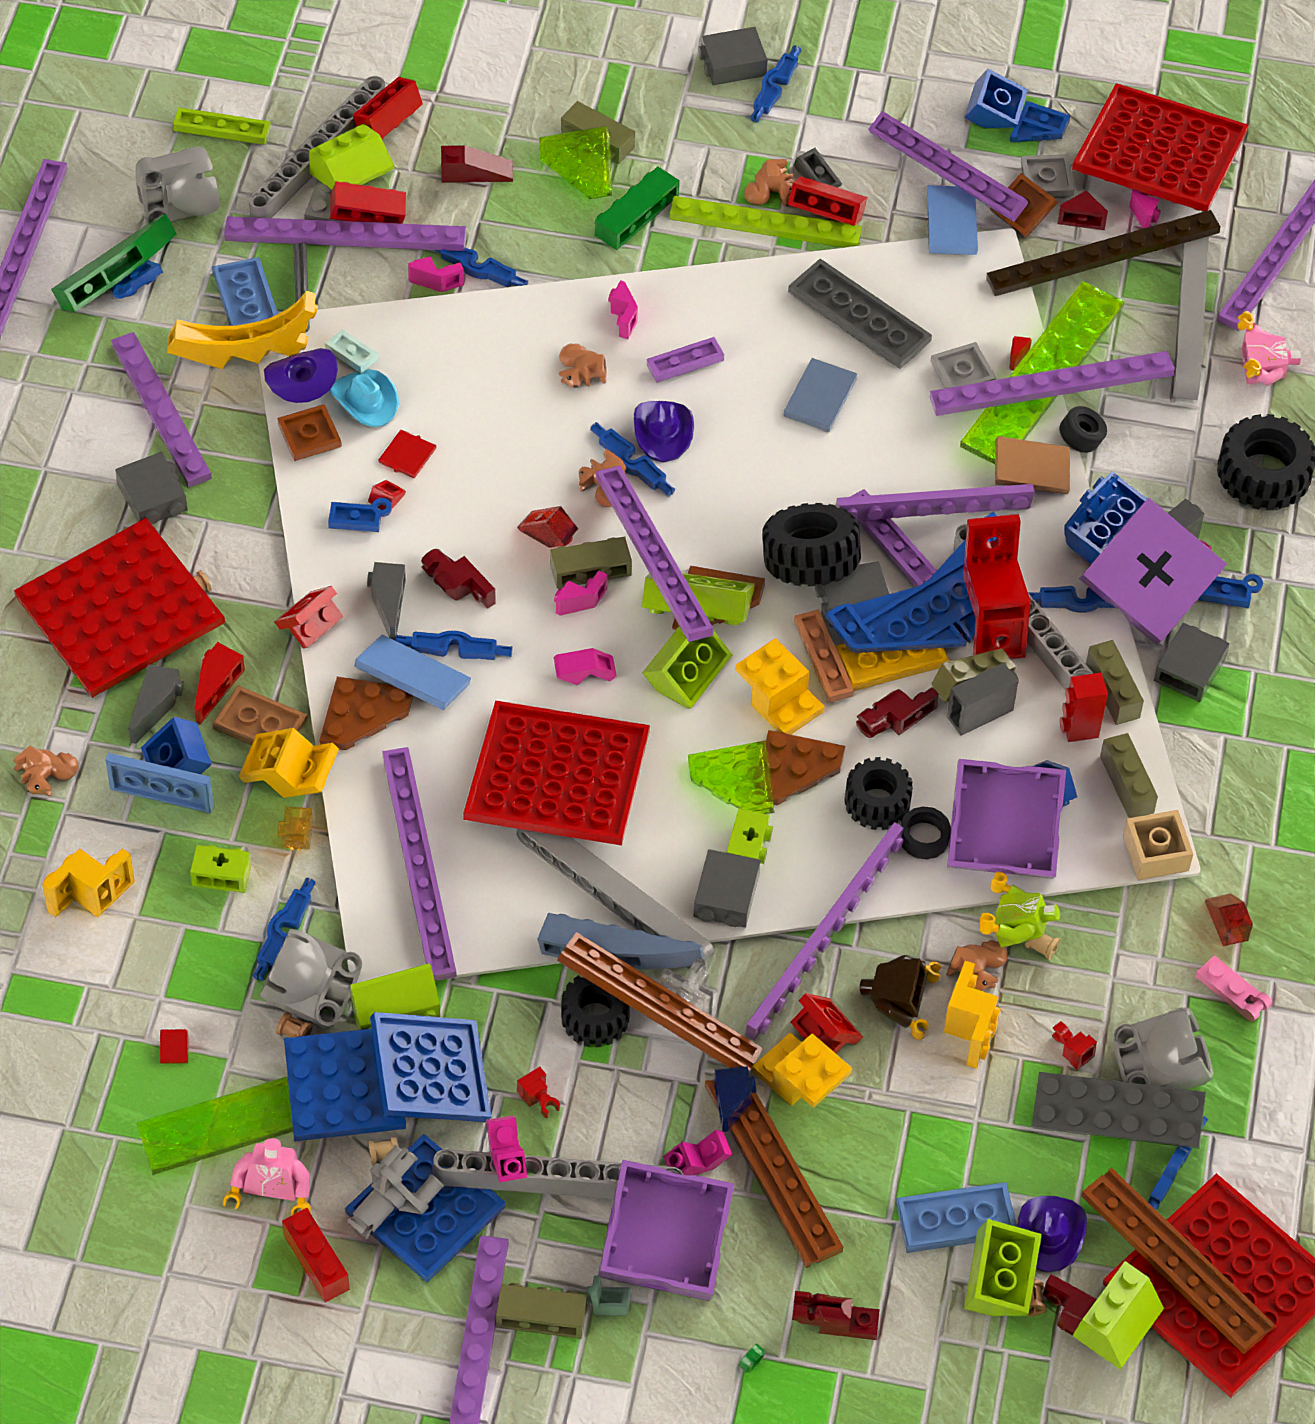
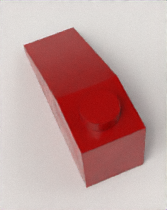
M219 642L212 649H208L202 659L194 706L196 723L199 725L202 724L245 671L244 656Z

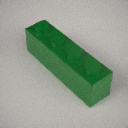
M659 166L653 171L646 173L638 184L631 186L623 197L616 199L609 209L597 216L595 219V236L615 250H618L671 204L674 196H679L680 180Z

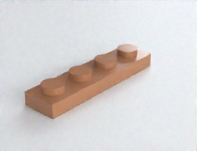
M819 609L795 615L794 623L828 702L831 703L853 697L854 689Z

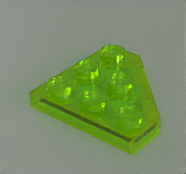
M607 126L539 137L540 160L578 189L588 199L612 196L610 135Z
M765 740L688 755L692 783L699 787H704L713 796L736 808L763 814L775 813L768 749Z

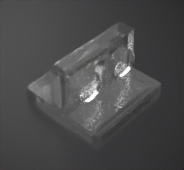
M697 957L685 977L665 968L660 975L659 984L712 1016L714 992L706 987L709 978L707 961Z

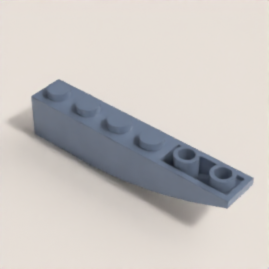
M548 913L537 938L541 954L558 958L577 932L635 969L680 968L704 965L705 962L702 945L696 942L675 940L666 935L656 936L647 934L642 930H628L614 924H600L590 919H576L566 914Z

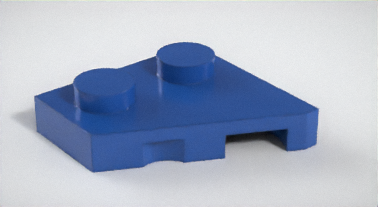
M1026 101L1018 125L1014 127L1010 135V142L1062 139L1070 122L1071 115Z

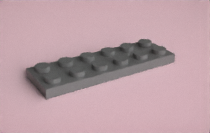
M821 258L789 285V293L899 369L932 340V334Z
M1039 1072L1032 1128L1200 1149L1206 1092Z

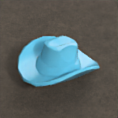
M367 369L363 373L356 371L336 380L329 390L357 421L370 427L386 425L395 417L399 407L398 392L394 384L386 375L377 370Z

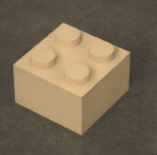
M1178 810L1126 819L1123 838L1137 880L1189 871L1193 852Z

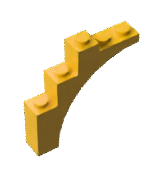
M305 291L300 299L285 311L254 323L235 326H212L177 319L168 334L167 353L219 369H223L227 361L233 359V356L259 364L264 355L267 356L270 351L286 356L299 354L301 350H305L308 343V336L305 335L308 321L310 318L314 319L317 313L318 306L315 304V293Z

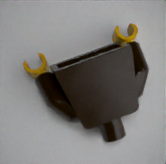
M901 955L889 962L880 963L876 968L874 979H861L860 993L861 995H870L880 1013L904 1028H912V1036L917 1040H922L925 1034L919 1031L917 1027L927 1030L929 1027L928 1022L924 1019L914 1021L913 1017H918L926 980L930 983L938 982L941 976L939 974L941 966L936 961L926 965L925 961H922L920 958Z

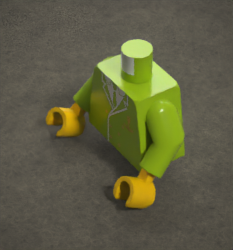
M995 872L994 879L991 880L990 884L991 890L994 893H1002L1004 891L1007 894L1001 895L995 917L990 913L981 914L979 921L981 933L988 935L995 932L1001 947L1020 944L1042 937L1047 922L1060 919L1058 905L1046 906L1042 894L1025 892L1013 884L1010 886L1006 884L1007 876L1005 873Z

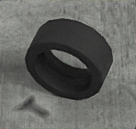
M925 806L914 808L905 814L901 821V826L903 827L901 838L904 839L902 848L909 855L918 859H932L944 853L949 845L951 832L948 818L941 811ZM928 823L937 827L941 832V836L935 842L923 843L915 840L909 834V831L915 824Z

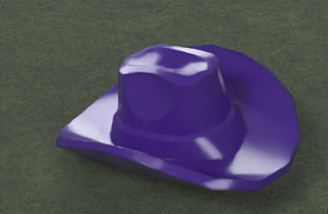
M324 348L295 354L272 362L264 368L265 382L274 394L285 401L293 403L311 402L325 395L334 385L338 372L337 360L330 350Z
M647 401L638 404L634 411V430L638 446L649 458L660 462L678 459L689 448L693 439L694 418L691 410L683 404L670 401Z
M1039 1196L1027 1200L1021 1207L1017 1227L1042 1234L1036 1269L1043 1272L1061 1271L1074 1263L1079 1255L1085 1239L1087 1215L1084 1208L1073 1200L1058 1196Z

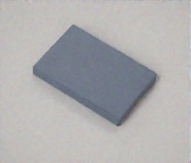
M812 358L784 410V416L830 432L857 380L858 373Z

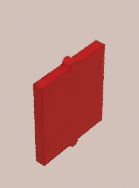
M400 429L378 460L379 463L394 469V472H401L415 479L436 450V445L421 439L420 435L415 436Z

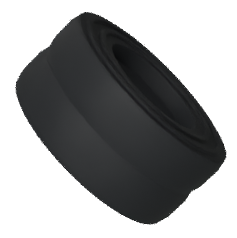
M1084 406L1072 408L1061 421L1059 427L1063 440L1073 449L1084 453L1097 449L1107 435V425L1104 419L1096 411Z

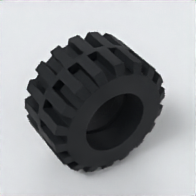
M875 757L873 761L867 758L864 759L863 764L859 762L855 765L854 769L850 770L846 782L844 802L847 813L852 814L851 818L855 822L859 820L861 826L866 827V825H869L873 830H876L877 827L885 830L888 829V825L892 826L894 822L898 824V821H902L905 814L909 812L913 782L912 778L908 777L909 772L906 769H901L902 765L896 762L893 764L892 759L886 758V761L881 760V757ZM881 789L888 792L890 796L876 798L869 795L867 791Z
M578 975L574 978V983L569 982L566 985V991L562 993V1025L566 1027L567 1035H573V1040L577 1043L583 1041L584 1046L590 1047V1044H595V1047H601V1043H606L608 1046L613 1044V1038L619 1040L622 1037V1032H626L630 1019V1006L586 978H581ZM599 1003L605 1005L610 1010L602 1015H590L584 1012L582 1008L588 1004Z

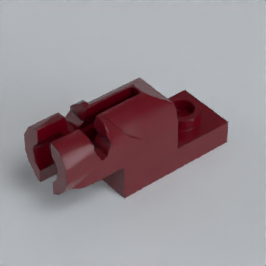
M433 549L422 557V569L429 577H434V583L439 585L450 598L457 601L471 593L477 602H482L487 609L496 604L495 588L465 556L453 561L440 549Z
M931 687L925 692L918 693L912 700L902 690L897 689L878 702L873 703L872 709L866 708L858 714L857 718L859 720L856 721V725L860 732L868 738H872L889 728L897 735H900L937 708L939 694Z
M1052 1274L1047 1279L1042 1294L1052 1304L1064 1307L1059 1316L1057 1326L1070 1335L1074 1334L1082 1319L1097 1300Z
M795 1291L792 1320L801 1324L820 1326L819 1334L877 1340L880 1309L852 1306V1298L820 1293L813 1295L810 1292Z

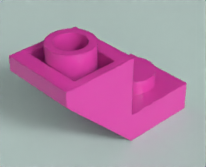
M1133 189L1129 207L1143 229L1151 227L1152 223L1157 224L1161 210L1157 209L1159 199Z
M429 256L408 263V279L410 283L444 292L464 285V269L461 263H457L437 270L432 258Z
M620 280L616 289L612 288L610 291L608 302L611 303V313L618 315L619 337L629 339L638 322V306L625 281Z
M598 571L594 578H589L585 588L568 581L563 589L559 588L555 594L556 614L561 616L595 608L607 591L608 574Z
M594 648L557 654L553 657L557 678L575 685L581 683L590 674L609 682L617 676L613 656Z
M512 1115L486 1120L489 1149L498 1181L505 1182L527 1178L524 1149L519 1146L516 1117Z
M715 1130L698 1144L679 1143L666 1153L663 1158L666 1166L678 1168L684 1175H697L715 1169L732 1156L724 1132Z

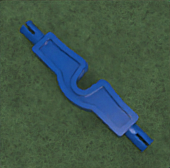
M794 45L789 54L784 53L776 67L764 75L761 91L754 101V112L750 116L753 122L754 120L755 123L759 122L763 113L769 114L774 104L781 97L782 88L774 83L781 85L789 84L793 72L798 66L797 57L802 51L799 46Z
M465 248L464 251L435 250L441 253V259L452 264L461 263L464 272L471 277L489 279L505 287H510L511 284L515 286L528 285V280L516 276V270L503 265L493 258H488L480 265L475 264L478 260V254L474 250Z
M595 422V425L592 424L590 430L599 437V444L622 459L626 466L625 472L627 474L637 476L652 490L659 488L668 497L673 495L675 488L666 482V474L648 456L644 455L635 460H630L632 455L635 454L634 444L620 436L612 428L605 430L598 422Z
M1074 586L1041 587L1040 592H1028L1036 603H1040L1041 608H1066L1079 613L1090 612L1097 608H1116L1105 602L1089 587L1086 590V598L1080 599L1077 596Z
M415 631L413 632V637L396 635L397 642L410 646L411 649L419 653L444 657L448 654L449 647L455 644L458 645V655L462 659L494 660L495 655L512 657L513 646L497 645L495 639L471 637L461 631H444L439 634Z
M305 878L300 890L294 889L285 907L271 918L267 928L268 938L257 956L259 965L253 973V977L256 980L258 978L259 981L264 980L268 969L272 968L284 944L287 933L280 929L282 927L293 929L300 927L305 912L311 903L310 892L316 884L313 879Z
M1205 1116L1203 1118L1202 1129L1208 1121V1119ZM1178 1146L1149 1197L1148 1203L1155 1210L1162 1203L1175 1180L1179 1168H1182L1192 1148Z

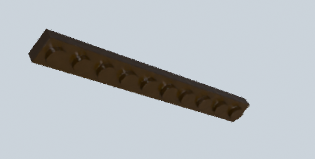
M1208 210L987 273L986 280L994 296H999L1220 233L1221 226L1212 210Z

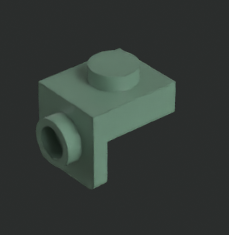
M594 1275L592 1286L587 1288V1302L592 1303L594 1315L628 1316L631 1301L630 1287H602L600 1275Z

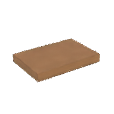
M997 436L995 440V484L1008 486L1033 484L1034 490L1068 494L1070 491V447Z
M238 685L212 725L214 730L252 745L256 734L294 728L300 732L307 721V714Z

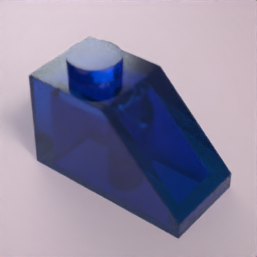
M748 1066L714 1071V1088L723 1132L729 1131L750 1106L752 1093H756L755 1077L749 1076Z

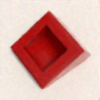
M1014 336L1012 339L1010 371H1014L1029 355L1031 338Z
M384 480L372 486L368 502L372 504L378 498H386L392 503L393 509L405 495L406 491L390 481ZM380 505L377 508L384 510L386 506Z
M160 1030V1064L188 1063V1030Z

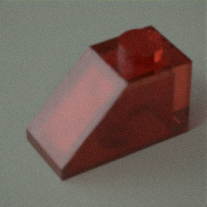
M561 506L533 510L517 527L522 533L549 548L568 545L573 540L572 536L578 530V527Z
M1231 893L1205 900L1223 946L1249 940L1253 923L1244 901Z

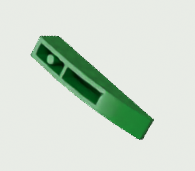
M163 213L53 287L51 290L61 309L76 312L127 277L163 248L176 235L166 213Z

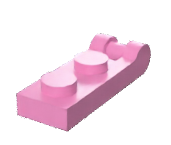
M1215 955L1196 973L1195 977L1251 1022H1254L1260 1016L1259 1012L1261 1010H1266L1272 1005V1000L1267 994L1260 993ZM1250 1000L1253 1004H1247L1246 1002Z

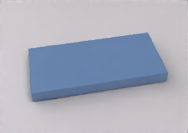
M928 185L929 253L977 255L976 198L957 186Z
M259 257L212 266L229 326L254 323L278 314Z
M381 635L355 660L354 667L442 710H445L470 685L471 677L384 635Z
M108 753L105 761L111 790L206 813L212 812L214 801L211 778L209 776Z
M1006 1182L896 1198V1207L907 1253L975 1243L977 1230L987 1219L1017 1227Z

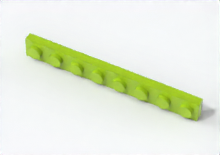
M674 196L669 219L843 248L859 246L862 232L861 225L853 226L842 222Z

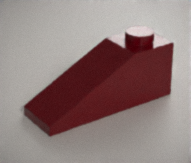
M465 145L441 146L442 183L513 182V161Z

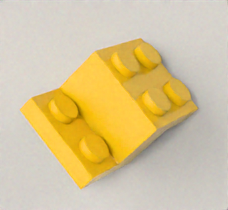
M776 638L736 664L735 671L752 687L751 706L777 732L792 734L824 712L825 706L808 690L809 671Z
M294 728L256 734L238 778L244 783L264 780L283 798L319 793L326 784V779L335 762L339 748L333 743L313 746Z
M80 848L74 854L68 855L62 865L55 872L49 873L42 883L48 913L56 918L75 900L96 917H99L135 882L131 855L122 848L116 854H112L106 860L104 866Z
M965 961L948 1004L944 1033L971 1041L966 1065L977 1069L980 1059L986 1060L991 1037L994 1038L998 1027L997 1021L1001 1008L997 1007L998 996L974 989L978 978L977 975H974L975 964Z
M791 1032L752 1066V1072L788 1104L792 1106L800 1098H803L813 1108L849 1077L853 1069L814 1034H811L801 1042Z

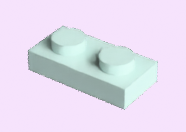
M344 330L339 331L325 343L326 349L360 373H363L378 361L377 352Z

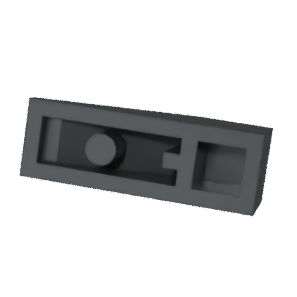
M374 562L373 572H368L367 587H371L372 599L389 638L396 641L406 582L405 565Z
M148 664L128 727L130 743L136 744L175 705L177 696L182 695L184 681L180 680L178 669Z

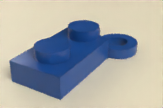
M147 260L135 271L111 287L114 297L116 299L130 297L143 285L155 281L156 277L163 273L160 264Z
M378 498L372 505L331 502L328 528L379 532L381 517L388 516L391 513L392 503L386 498ZM385 505L386 509L379 510L377 507Z
M1255 574L1246 575L1243 581L1217 576L1198 600L1249 608L1251 594L1258 593L1262 589L1263 580ZM1254 581L1257 585L1250 586L1248 582Z

